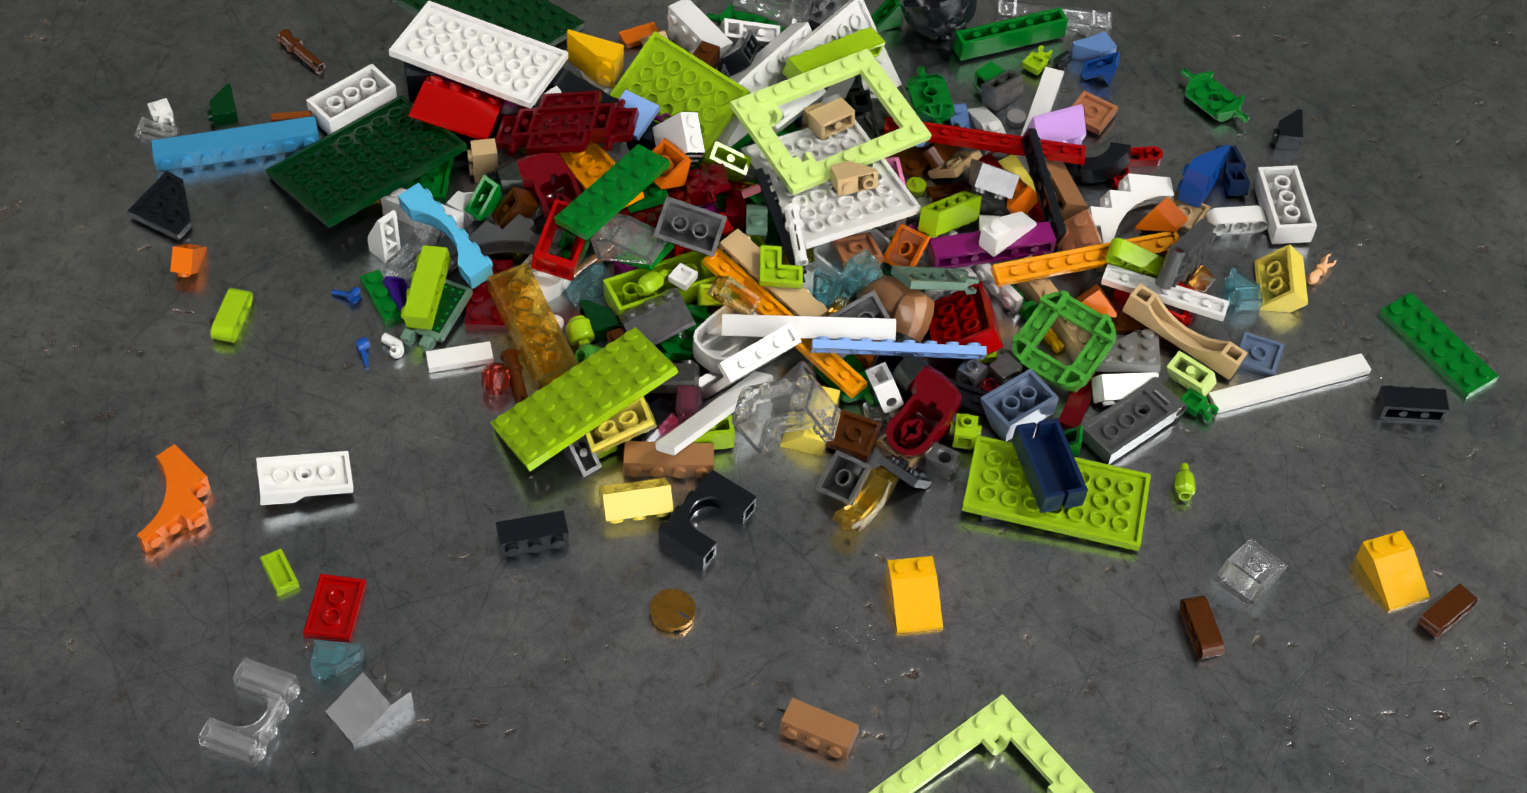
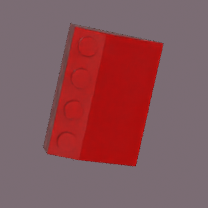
M428 76L422 84L409 117L483 140L489 139L498 125L505 101L495 95L482 94L478 89H467L459 83L443 81L438 76Z
M982 281L968 286L974 287L977 290L976 294H965L963 291H956L934 301V312L929 326L931 341H937V344L945 345L946 342H958L959 345L980 343L981 346H987V354L996 352L1004 347L992 301Z

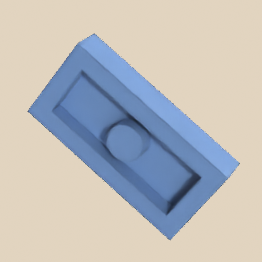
M966 103L953 104L955 112L954 117L948 119L949 125L953 126L959 123L963 128L972 129Z

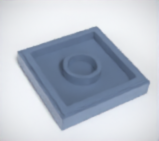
M1244 331L1239 347L1248 352L1239 368L1267 378L1275 376L1285 344Z

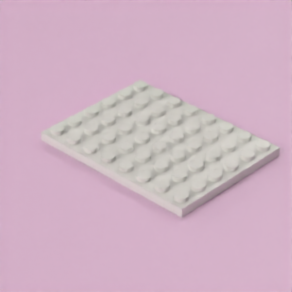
M856 120L855 126L846 128V130L835 133V135L829 136V138L820 140L809 128L778 137L792 158L798 156L803 161L805 153L810 151L817 162L871 140ZM756 144L741 148V153L752 158L750 168L754 174V170L763 168L765 175L769 173L773 183L770 189L772 192L776 191L780 202L777 203L778 209L790 203L800 205L801 210L799 214L800 219L804 223L802 234L805 249L921 213V206L885 158L867 165L876 168L878 171L877 188L838 197L830 180L792 196Z

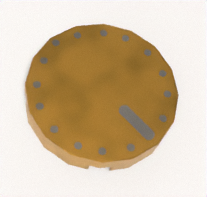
M679 589L660 591L653 597L650 603L652 623L660 630L666 632L685 630L692 624L695 618V602L685 591Z

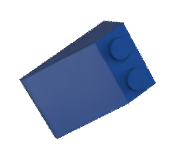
M1225 145L1197 156L1190 165H1185L1182 171L1184 179L1180 180L1177 191H1179L1178 200L1196 208L1201 207L1220 178L1230 146Z

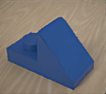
M1115 52L1085 61L1081 76L1084 80L1102 75L1106 83L1110 85L1118 66L1120 53Z

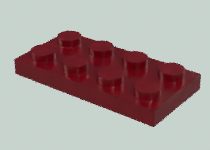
M491 259L493 263V276L472 289L473 295L466 306L465 330L508 331L513 260Z

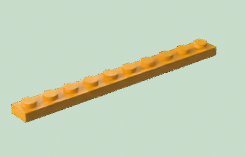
M1167 231L1125 240L1160 256L1167 254L1170 245H1174L1180 238L1177 231ZM1110 242L993 264L990 270L996 286L1000 287L1103 267L1110 264L1105 259Z
M716 249L714 257L706 256L703 259V265L759 315L794 316L762 286H759L751 276L721 249ZM801 339L802 342L794 346L851 399L867 387L868 382L837 354L810 353L812 339Z

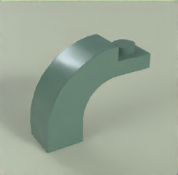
M746 204L745 233L746 235H761L765 243L767 235V205Z

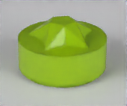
M912 177L908 179L906 187L914 197H919L926 191V182L922 178Z

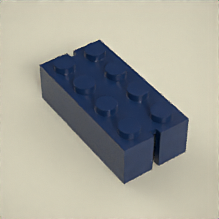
M1058 418L1039 421L1035 438H1033L1036 428L1035 422L1016 425L1012 443L1040 513L1060 510L1061 505L1064 509L1082 506L1088 489Z

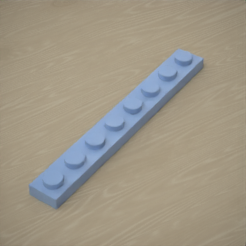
M818 336L816 339H812L810 353L907 356L913 354L916 357L983 360L987 355V346H981L980 343L959 345L958 342H946L945 345L937 344V341H925L924 344L916 343L915 340H904L903 343H897L893 339H882L881 342H873L871 338L851 341V338L848 337L829 340V337Z

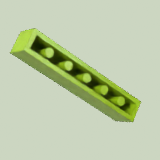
M872 27L860 29L853 34H847L837 40L834 39L809 51L805 50L801 54L790 56L785 62L786 65L782 73L790 79L867 48L875 58L880 55L886 41Z

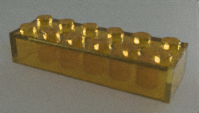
M528 263L488 276V291L537 390L542 389L554 379L570 371L572 367L579 365Z

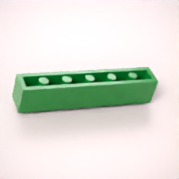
M1061 7L955 31L953 49L959 60L963 61L1065 37L1068 18Z

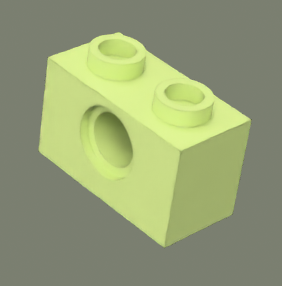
M1178 351L1167 365L1168 377L1186 389L1192 388L1205 397L1216 384L1215 372L1181 351Z

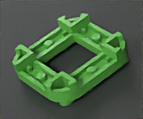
M1061 290V292L1044 294L1039 299L1040 304L1018 334L1015 333L1013 336L1012 350L1014 357L1020 362L1022 367L1027 370L1031 368L1039 377L1065 391L1077 392L1089 382L1113 348L1116 341L1114 323L1106 313L1102 315L1071 297L1067 291ZM1058 316L1092 335L1074 363L1068 366L1036 348Z

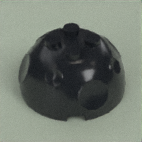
M904 0L901 6L905 20L913 29L924 36L930 37V39L941 37V40H947L953 37L952 34L955 31L967 29L966 26L975 14L977 0Z

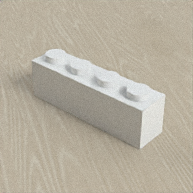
M400 187L391 194L381 198L384 215L394 210L397 214V220L441 238L445 236L443 232L433 226L412 221L403 211L398 195L406 191V189ZM442 204L445 213L453 216L458 228L465 230L464 213Z

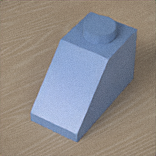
M1102 32L1072 42L1070 53L1072 59L1085 62L1115 53L1117 46L1106 32Z

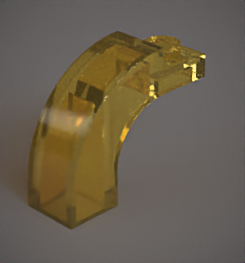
M882 465L871 470L865 485L852 507L847 505L836 511L832 519L845 530L861 531L883 508L892 494L899 477Z

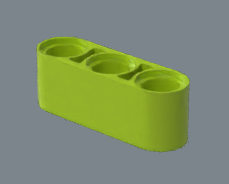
M1113 238L1111 240L1105 258L1108 263L1156 279L1164 262L1163 257L1121 238Z
M236 288L228 289L211 327L212 339L231 343L236 341L252 305L253 293L251 291Z

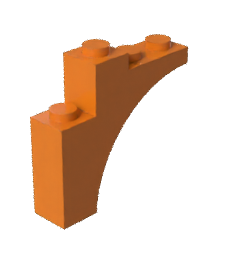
M175 444L156 456L159 469L166 478V494L156 516L137 534L140 546L145 552L159 546L162 541L179 532L182 527L185 526L190 532L194 528L201 526L208 519L205 505L198 499L210 490L208 478Z

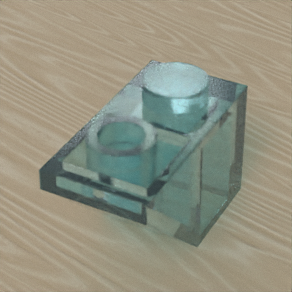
M866 249L848 260L839 280L847 297L883 277L884 274L878 260Z
M1231 268L1229 276L1225 278V288L1229 290L1228 301H1230L1229 305H1232L1234 314H1258L1263 302L1260 285L1237 269Z

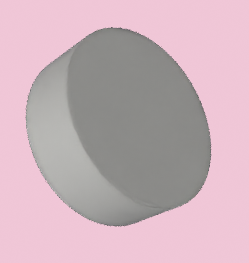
M1011 109L1007 112L1006 122L1011 127H1022L1026 122V114L1020 109Z

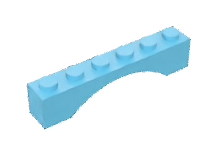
M417 183L398 195L401 208L412 221L433 226L450 238L458 251L460 276L472 289L493 276V263L487 255H482L477 243L469 240V236L463 228H458L453 216L445 213V209L439 201H434L428 188L424 189Z

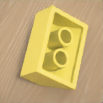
M1290 244L1254 261L1258 308L1260 310L1290 313L1308 305L1303 256Z
M820 385L811 388L804 406L791 410L780 447L823 457L826 441L830 435L839 406L840 390Z
M643 396L587 433L586 437L591 451L597 455L638 435L649 432L656 428L657 424Z
M665 477L598 487L604 518L612 524L621 523L626 518L643 520L646 519L647 515L655 514V517L668 516V512H673L671 485Z

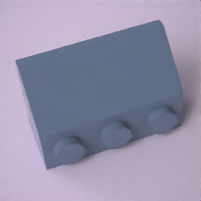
M1030 368L980 397V402L991 428L1003 441H1008L1013 438L1016 425L1032 422L1037 424L1039 421L1054 414L1059 397Z

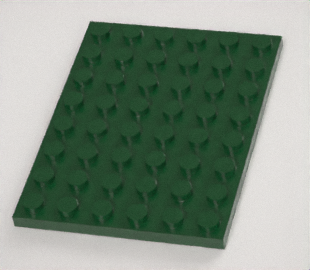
M392 0L393 3L417 16L428 1L550 46H555L567 39L568 29L579 32L585 28V21L548 0Z
M400 95L265 170L268 177L330 228L345 218L356 214L361 209L372 205L375 201L391 194L398 188L407 185L414 179L425 175L428 171L441 166L451 158L460 155V153L467 150V145L448 129L409 117L413 103Z

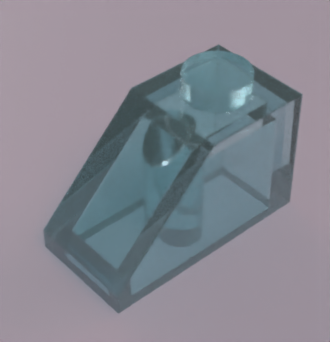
M602 261L584 268L565 290V294L573 306L577 307L579 306V300L591 301L603 296V280L612 277Z
M815 271L813 277V297L817 301H821L827 309L831 310L843 294L844 280L826 272Z
M316 640L310 662L313 677L326 680L329 678L337 679L365 661L364 645Z

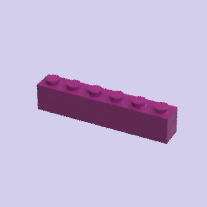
M1049 221L1037 222L1033 229L995 257L979 246L981 231L930 238L927 254L932 267L951 269L1025 258L1030 255L1033 257L1054 253L1056 238Z

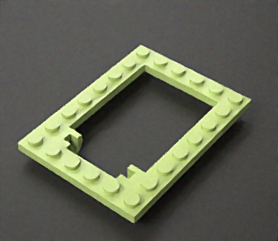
M868 48L730 102V108L792 196L830 181V165L852 161L867 166L928 141L931 138L929 130ZM859 74L899 126V129L818 162L810 151L805 153L803 161L798 156L792 158L772 129L782 118V112L778 106Z
M1002 694L869 793H914L978 744L982 743L992 755L996 756L1006 749L1010 741L1051 784L1047 789V793L1094 792Z

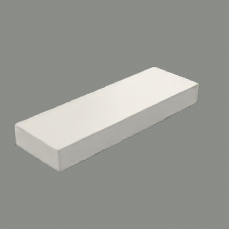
M490 341L426 351L429 373L494 363Z

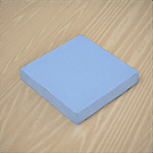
M625 90L620 97V100L622 98L626 101L624 107L638 108L639 117L633 134V138L639 141L659 112L660 107L647 99Z

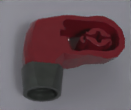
M558 152L529 154L495 167L498 184L501 185L502 195L506 196L512 187L533 191L538 204L542 207L546 220L555 199L571 203L582 194L575 174ZM561 226L557 228V230L568 231Z
M909 354L898 364L892 376L908 394L911 393L912 397L906 402L903 409L888 422L886 435L889 445L896 454L902 457H918L927 452L935 442L937 443L948 432L951 422H953L961 406L962 395L955 384L943 373L934 369L930 364L915 355ZM924 430L929 433V436H926L923 433Z

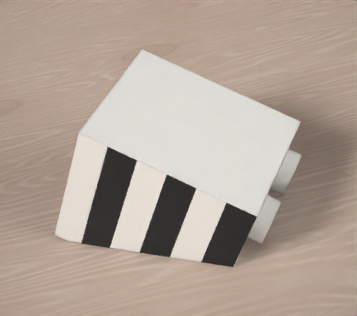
M680 112L652 127L655 145L657 146L664 138L691 159L690 167L695 166L705 153L697 112Z

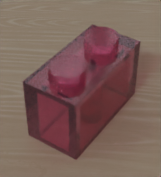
M678 385L675 412L680 419H683V422L704 408L705 395L701 387Z

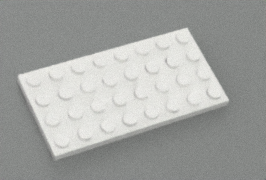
M428 1L391 46L389 56L521 106L532 108L568 59V52Z

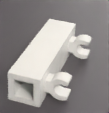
M823 88L778 106L782 112V118L777 125L772 127L773 131L778 134L803 115V108L819 103L827 91Z

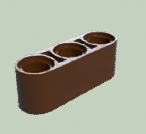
M959 123L953 125V126H956V127H961V126L959 125ZM930 143L921 151V154L929 167L935 169L962 147Z
M1460 583L1430 607L1419 618L1417 623L1436 639L1468 613L1479 599Z
M1203 595L1181 599L1180 611L1198 658L1204 659L1224 655V641L1207 598Z

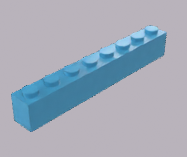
M311 116L151 140L156 170L160 172L298 151L317 142L319 135L316 118Z

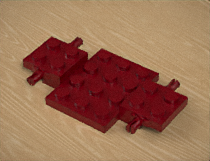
M600 90L543 94L538 108L522 106L518 114L503 116L495 138L496 149H508L506 154L509 157L515 156L517 148H525L528 155L540 152H584L587 150L591 138L592 144L605 143L603 149L610 152L612 151L613 143L632 141L639 111L638 108H625L626 101L622 98L617 100V104L601 103L603 96Z
M700 162L698 165L699 169H692L688 172L685 186L668 188V196L694 206L712 203V199L713 203H715L716 194L731 190L724 164H711L707 167L705 162H703V166ZM664 204L630 213L627 206L605 224L606 229L611 231L610 226L614 230L615 228L632 224L634 234L655 229Z

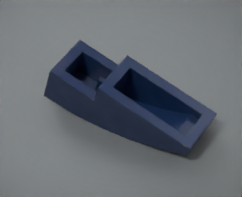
M1236 145L1230 146L1221 172L1222 181L1228 196L1248 195L1250 180L1245 172L1246 163Z

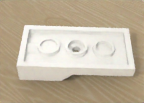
M348 451L256 458L260 505L295 503L305 496L353 493Z

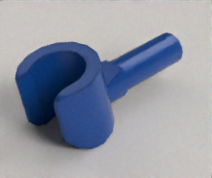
M353 287L349 292L335 289L331 291V294L343 296L353 304L362 297V295H359L361 290L357 287Z
M365 336L356 340V349L362 356L364 367H368L369 361L365 350L370 348V344Z

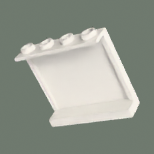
M789 323L719 363L717 366L722 374L709 372L700 377L699 389L705 399L775 360L802 341L792 324Z

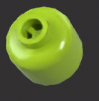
M583 315L571 318L565 327L569 343L572 346L580 348L584 344L591 345V342L595 339L590 320Z

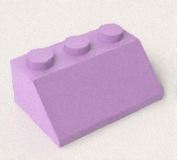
M1080 104L1034 116L1026 131L1028 128H1036L1040 139L1082 145V141L1086 136L1083 106Z

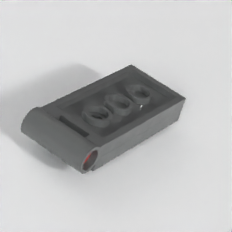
M1201 219L1174 245H1170L1155 281L1158 287L1165 290H1170L1171 287L1175 288L1181 281L1184 282L1188 275H1191L1194 269L1199 267L1201 262L1206 260L1209 253L1206 249L1208 245L1213 243L1216 234L1213 233L1216 225Z
M1154 377L1083 424L1082 441L1109 465L1172 423L1175 418H1178L1185 412L1187 405L1157 377Z

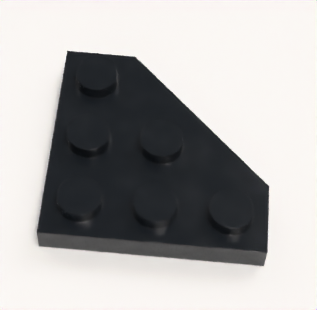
M167 171L127 210L129 217L177 240H180L192 228L183 179Z

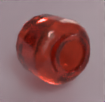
M504 363L486 364V367L481 371L482 388L489 391V395H502L503 391L510 387V371L504 366Z

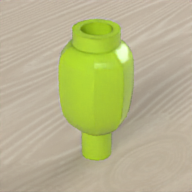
M663 269L660 272L650 271L643 275L635 286L638 295L649 296L658 291L663 286L664 279L669 276V272Z
M1187 463L1180 464V471L1176 473L1174 480L1175 493L1183 501L1190 500L1196 490L1195 478L1193 473L1189 471Z

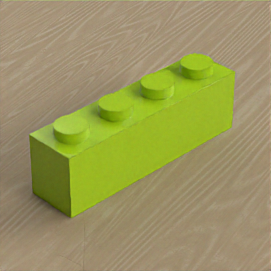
M962 191L921 207L918 231L926 233L929 237L936 238L938 235L948 233L953 229H959L963 225H968L978 220L982 196Z
M423 245L421 253L417 254V267L411 275V288L407 289L406 305L401 309V318L404 319L407 328L432 330L451 263L447 247Z

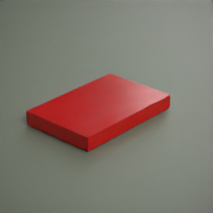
M320 573L303 630V636L306 638L351 643L367 585L366 579Z

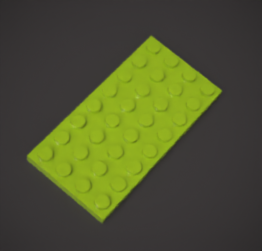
M634 327L595 354L590 355L577 366L572 367L569 371L554 379L542 389L534 392V394L522 402L517 403L504 414L499 415L490 424L530 472L679 372L676 366Z
M977 435L961 511L1139 551L1151 474L1074 457L1088 489L1083 505L1066 509L1061 505L1060 510L1040 513L1013 443Z

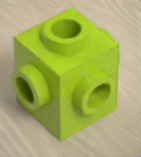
M956 414L955 422H951L949 435H953L952 447L974 450L977 435L981 436L982 425H978L979 416Z

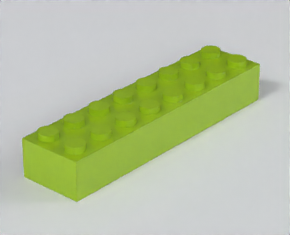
M748 235L751 241L758 247L766 245L761 235ZM691 251L660 261L652 270L660 272L666 269L670 275L682 263L697 271L698 278L686 291L668 282L667 277L664 279L663 286L658 291L649 296H640L636 292L635 286L638 280L650 272V270L638 268L604 279L603 296L614 316L619 317L627 309L635 308L645 300L661 295L667 289L677 287L685 304L698 301V284L724 283L703 265V259L708 255Z

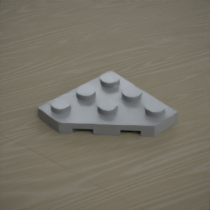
M1151 329L1135 330L1115 341L1113 348L1096 372H1160L1158 334Z

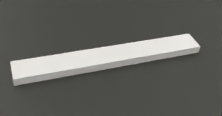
M1045 67L1021 136L1026 131L1032 117L1051 112L1064 71ZM1016 155L1029 174L1030 170L1026 156Z
M722 314L721 336L766 337L791 323L801 339H816L818 336H826L829 339L848 337L851 340L871 338L874 341H881L882 339H893L896 341V319Z
M1361 353L1209 392L1208 399L1211 404L1219 408L1218 413L1367 375L1370 374L1371 368Z
M754 371L655 443L656 450L676 455L772 384L773 375Z

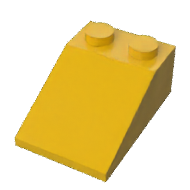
M568 29V61L596 84L614 89L624 75V45Z
M1403 530L1362 542L1356 558L1388 611L1429 600L1430 596L1414 548Z
M933 556L887 560L885 578L897 634L942 630L943 622L939 588Z

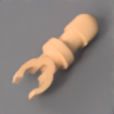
M1331 254L1323 256L1320 264H1317L1314 267V271L1310 272L1306 278L1308 284L1316 283L1320 276L1325 275L1328 268L1335 265L1336 260L1327 264L1328 257Z

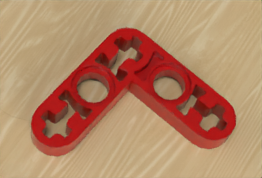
M1156 146L1132 147L1131 155H1135L1139 159L1130 160L1128 166L1122 171L1124 175H1117L1110 179L1113 190H1118L1119 182L1128 173L1130 174L1129 168L1159 165L1162 161L1163 151Z

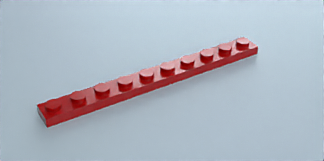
M886 116L883 135L899 129V126L892 117ZM923 122L931 133L930 140L925 142L1025 156L1021 142L1023 136ZM1040 139L1041 148L1047 160L1084 165L1086 146Z

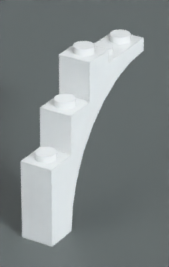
M1128 173L1119 182L1118 190H1109L1100 198V207L1090 206L1088 210L1091 212L1102 243H1109L1115 238L1119 223L1126 213L1138 207L1158 205L1167 197L1171 199L1174 196L1171 177ZM1107 266L1098 267L1096 271L1105 272Z

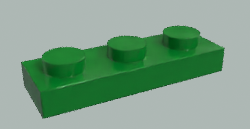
M378 269L360 276V282L384 324L389 325L402 320L401 311L383 284L384 276Z

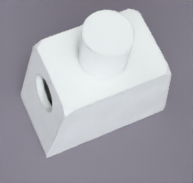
M883 362L865 370L883 412L889 413V416L893 418L901 411L900 407L904 405V402L886 363Z

